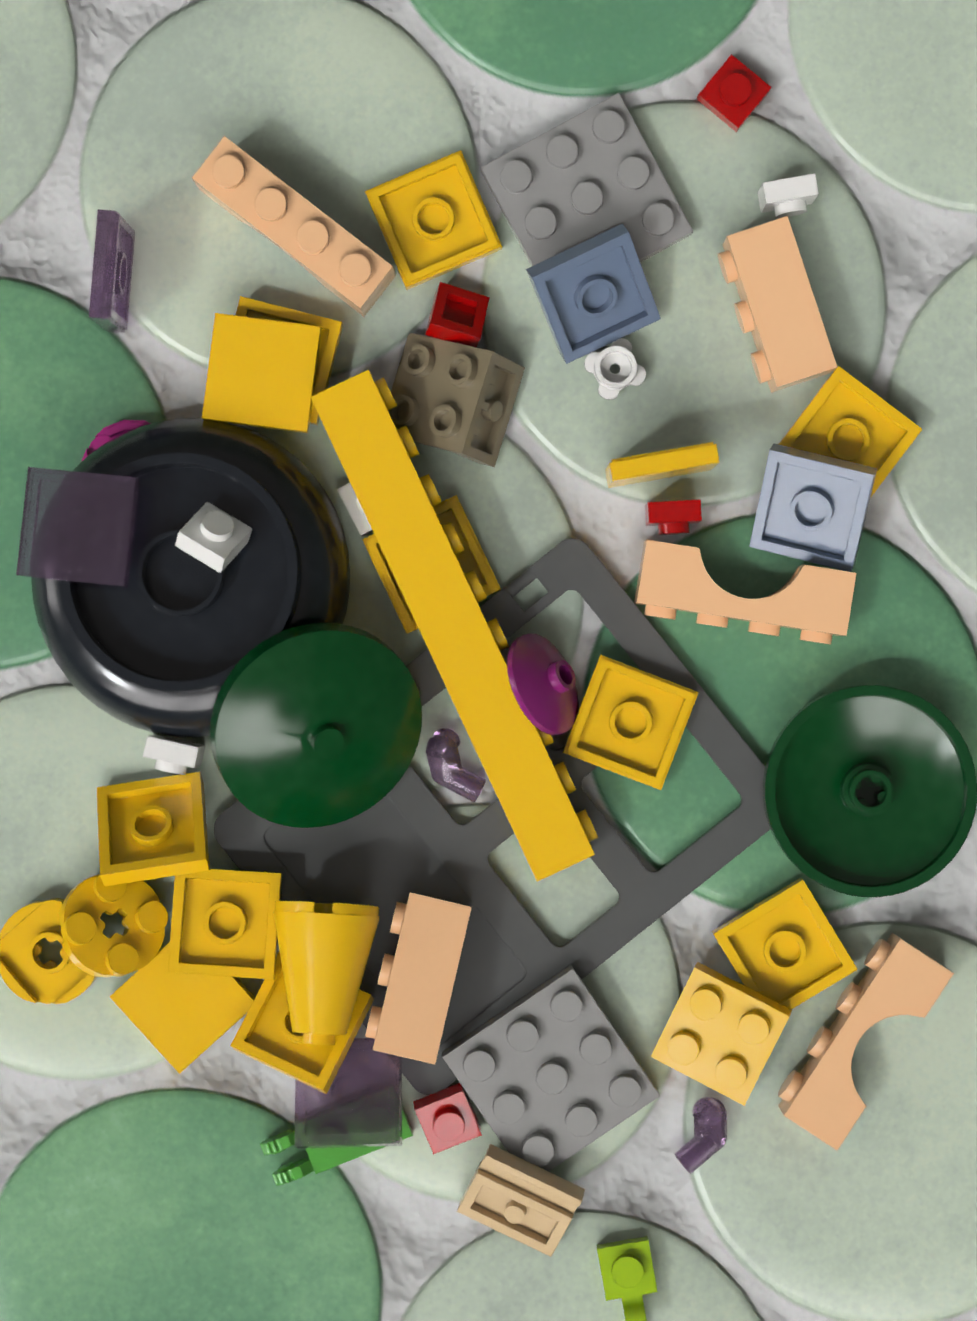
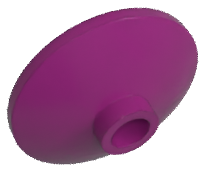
M528 633L516 638L508 652L507 670L511 689L519 707L529 721L541 731L550 735H559L567 732L573 727L579 710L576 678L572 667L566 662L559 650L543 636Z

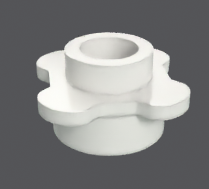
M620 338L612 342L610 347L605 348L600 353H589L585 359V369L594 374L599 383L598 393L604 399H615L620 390L629 385L639 386L645 380V368L637 364L634 355L631 353L632 344L627 339ZM611 365H619L620 372L613 374L610 371Z

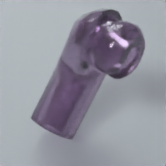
M448 728L438 729L433 734V737L428 740L425 751L431 777L437 784L475 802L485 785L486 779L462 767L458 750L461 742L458 734Z
M703 1097L697 1100L692 1109L694 1137L674 1153L678 1161L690 1174L722 1149L727 1142V1111L723 1103L716 1098Z

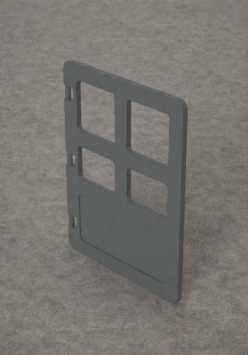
M567 539L559 543L480 606L486 622L496 618L507 639L566 591H577L640 670L699 692L686 728L736 789L741 797V801L736 809L657 871H649L582 789L584 777L598 766L563 753L565 746L557 750L545 746L553 766L564 762L576 788V791L567 794L575 813L586 810L599 837L589 842L595 853L590 858L619 894L618 902L565 945L558 946L553 944L489 864L488 856L490 852L514 834L499 799L468 823L459 824L452 818L411 765H409L401 780L382 800L363 813L337 824L315 828L283 826L257 816L239 801H236L221 813L214 824V836L217 842L240 871L282 873L280 901H308L326 904L345 903L379 907L380 919L359 988L372 995L374 998L373 1006L383 1007L387 987L377 985L384 954L395 956L399 940L398 934L390 933L396 903L407 904L409 893L411 892L472 907L436 1064L387 1054L410 1084L418 1092L425 1095L441 1091L457 1079L442 1058L444 1050L569 965L573 966L581 979L586 977L770 830L763 802L765 766L591 548L579 539ZM537 578L548 593L526 611H523L513 597ZM428 649L406 666L416 686L422 692L420 694L422 706L446 688ZM371 1005V1007H370V1009H369V1011H368V1013H367V1015H366V1017H365V1019H364V1021H363V1023H362V1024L366 1027V1029H367V1025H368V1021H369V1017H370V1012H371V1009H372V1005Z

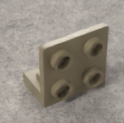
M411 333L407 337L391 389V394L397 406L388 410L396 429L407 426L415 443L447 450L476 463L495 467L525 367L493 351Z

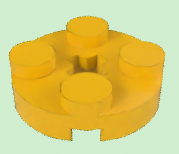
M100 874L87 878L76 885L65 898L59 912V925L61 924V934L64 940L62 945L66 955L79 969L96 977H121L148 965L162 946L165 937V926L168 922L166 907L160 903L155 891L145 881L104 887ZM117 912L123 918L121 924L125 927L122 935L114 933L107 937L103 934L106 924L100 918L103 913L111 916Z
M51 898L30 903L15 912L1 929L0 975L6 985L17 996L26 1001L45 1004L66 1003L86 991L97 978L79 969L68 958L64 948L59 952L63 958L59 965L53 960L44 964L38 957L43 951L42 946L39 944L41 939L46 938L49 942L57 940L61 945L64 941L61 934V924L59 925V912L64 899Z

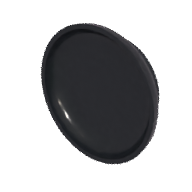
M182 418L144 425L123 433L88 455L70 473L54 495L41 521L32 559L31 584L37 621L45 643L67 679L83 696L112 717L133 727L175 737L210 736L213 707L224 681L237 663L249 651L271 636L300 625L312 623L343 624L350 593V564L348 547L337 512L321 484L298 458L270 438L246 427L232 423L204 420L202 418ZM207 501L253 528L247 545L221 573L175 546L178 532Z

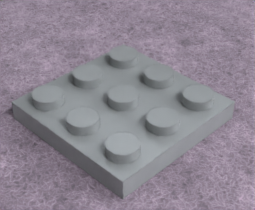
M619 93L480 167L487 185L531 266L620 224H623L629 231L640 262L691 236L693 233L687 218Z
M572 965L566 967L442 1052V1058L506 1150L548 1172L660 1097L658 1090Z

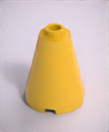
M275 901V911L273 913L292 1032L303 1033V1044L335 1045V1035L347 1034L379 923V907L345 903L326 904L308 901Z

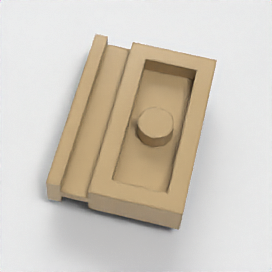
M490 1144L460 1200L457 1212L551 1257L573 1219L577 1207L580 1206L585 1189Z

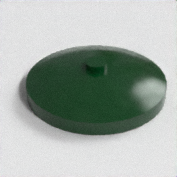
M338 623L300 625L275 634L249 651L230 672L217 695L213 707L210 724L211 749L218 771L232 794L257 816L279 825L296 828H315L333 825L351 819L368 810L382 800L401 780L415 755L422 727V705L416 683L410 671L397 654L376 636L354 626Z
M879 685L850 686L834 690L811 701L800 709L781 730L771 748L765 766L763 778L764 810L773 837L780 849L809 878L826 888L851 896H892L914 889L940 873L959 852L972 827L976 812V771L972 756L962 735L954 724L934 705L917 695L893 687Z

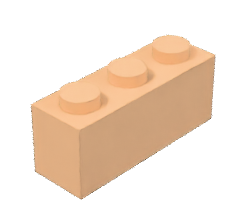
M788 216L728 235L722 244L724 252L718 253V260L726 283L735 282L741 301L734 303V308L742 332L747 333L751 331L757 352L751 353V360L759 383L768 382L772 393L833 372L837 368V364Z
M411 892L409 893L407 904L396 903L390 933L398 934L399 940L395 956L384 954L377 984L387 987L382 1008L372 1005L365 1037L375 1039L373 1050L436 1064L472 909L471 906Z

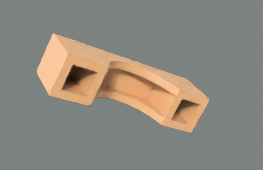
M225 136L192 177L200 191L240 222L252 227L273 242L311 273L323 286L363 317H365L396 276L394 268L390 263Z
M646 540L643 544L634 603L646 605L644 613L646 616L675 620L676 612L679 610L697 613V624L727 628L729 619L748 621V632L779 636L781 627L801 630L800 640L831 645L833 635L847 636L857 573L801 565L797 567L789 581L775 593L759 599L742 598L730 594L713 581L703 564L699 548Z
M893 932L887 941L881 938L872 947L864 962V965L869 968L858 985L851 982L845 988L835 1007L840 1011L829 1029L822 1026L816 1032L807 1048V1053L811 1055L800 1073L793 1070L787 1076L778 1092V1097L782 1099L778 1106L783 1115L835 1150L839 1149L866 1108V1105L856 1091L851 1071L853 1053L860 1038L870 1027L888 1017L911 1015L925 1018L954 974Z

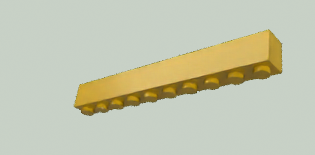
M366 370L311 396L310 398L537 882L594 856L595 853L589 842L599 837L586 810L578 813L574 811L567 794L576 791V788L564 762L553 766L545 746L554 743L552 736L541 731L529 721L514 697L508 677L507 665L500 652L508 648L509 644L497 619L486 622L478 603L487 599L474 570L464 574L455 555L465 550L452 522L443 526L440 524L433 507L442 503L430 475L427 474L419 478L412 464L411 458L419 455V452L407 426L396 429L388 410L397 405L384 377L374 381L370 371Z

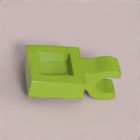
M648 1236L598 1244L597 1252L606 1301L622 1298L625 1321H647L642 1295L658 1292Z

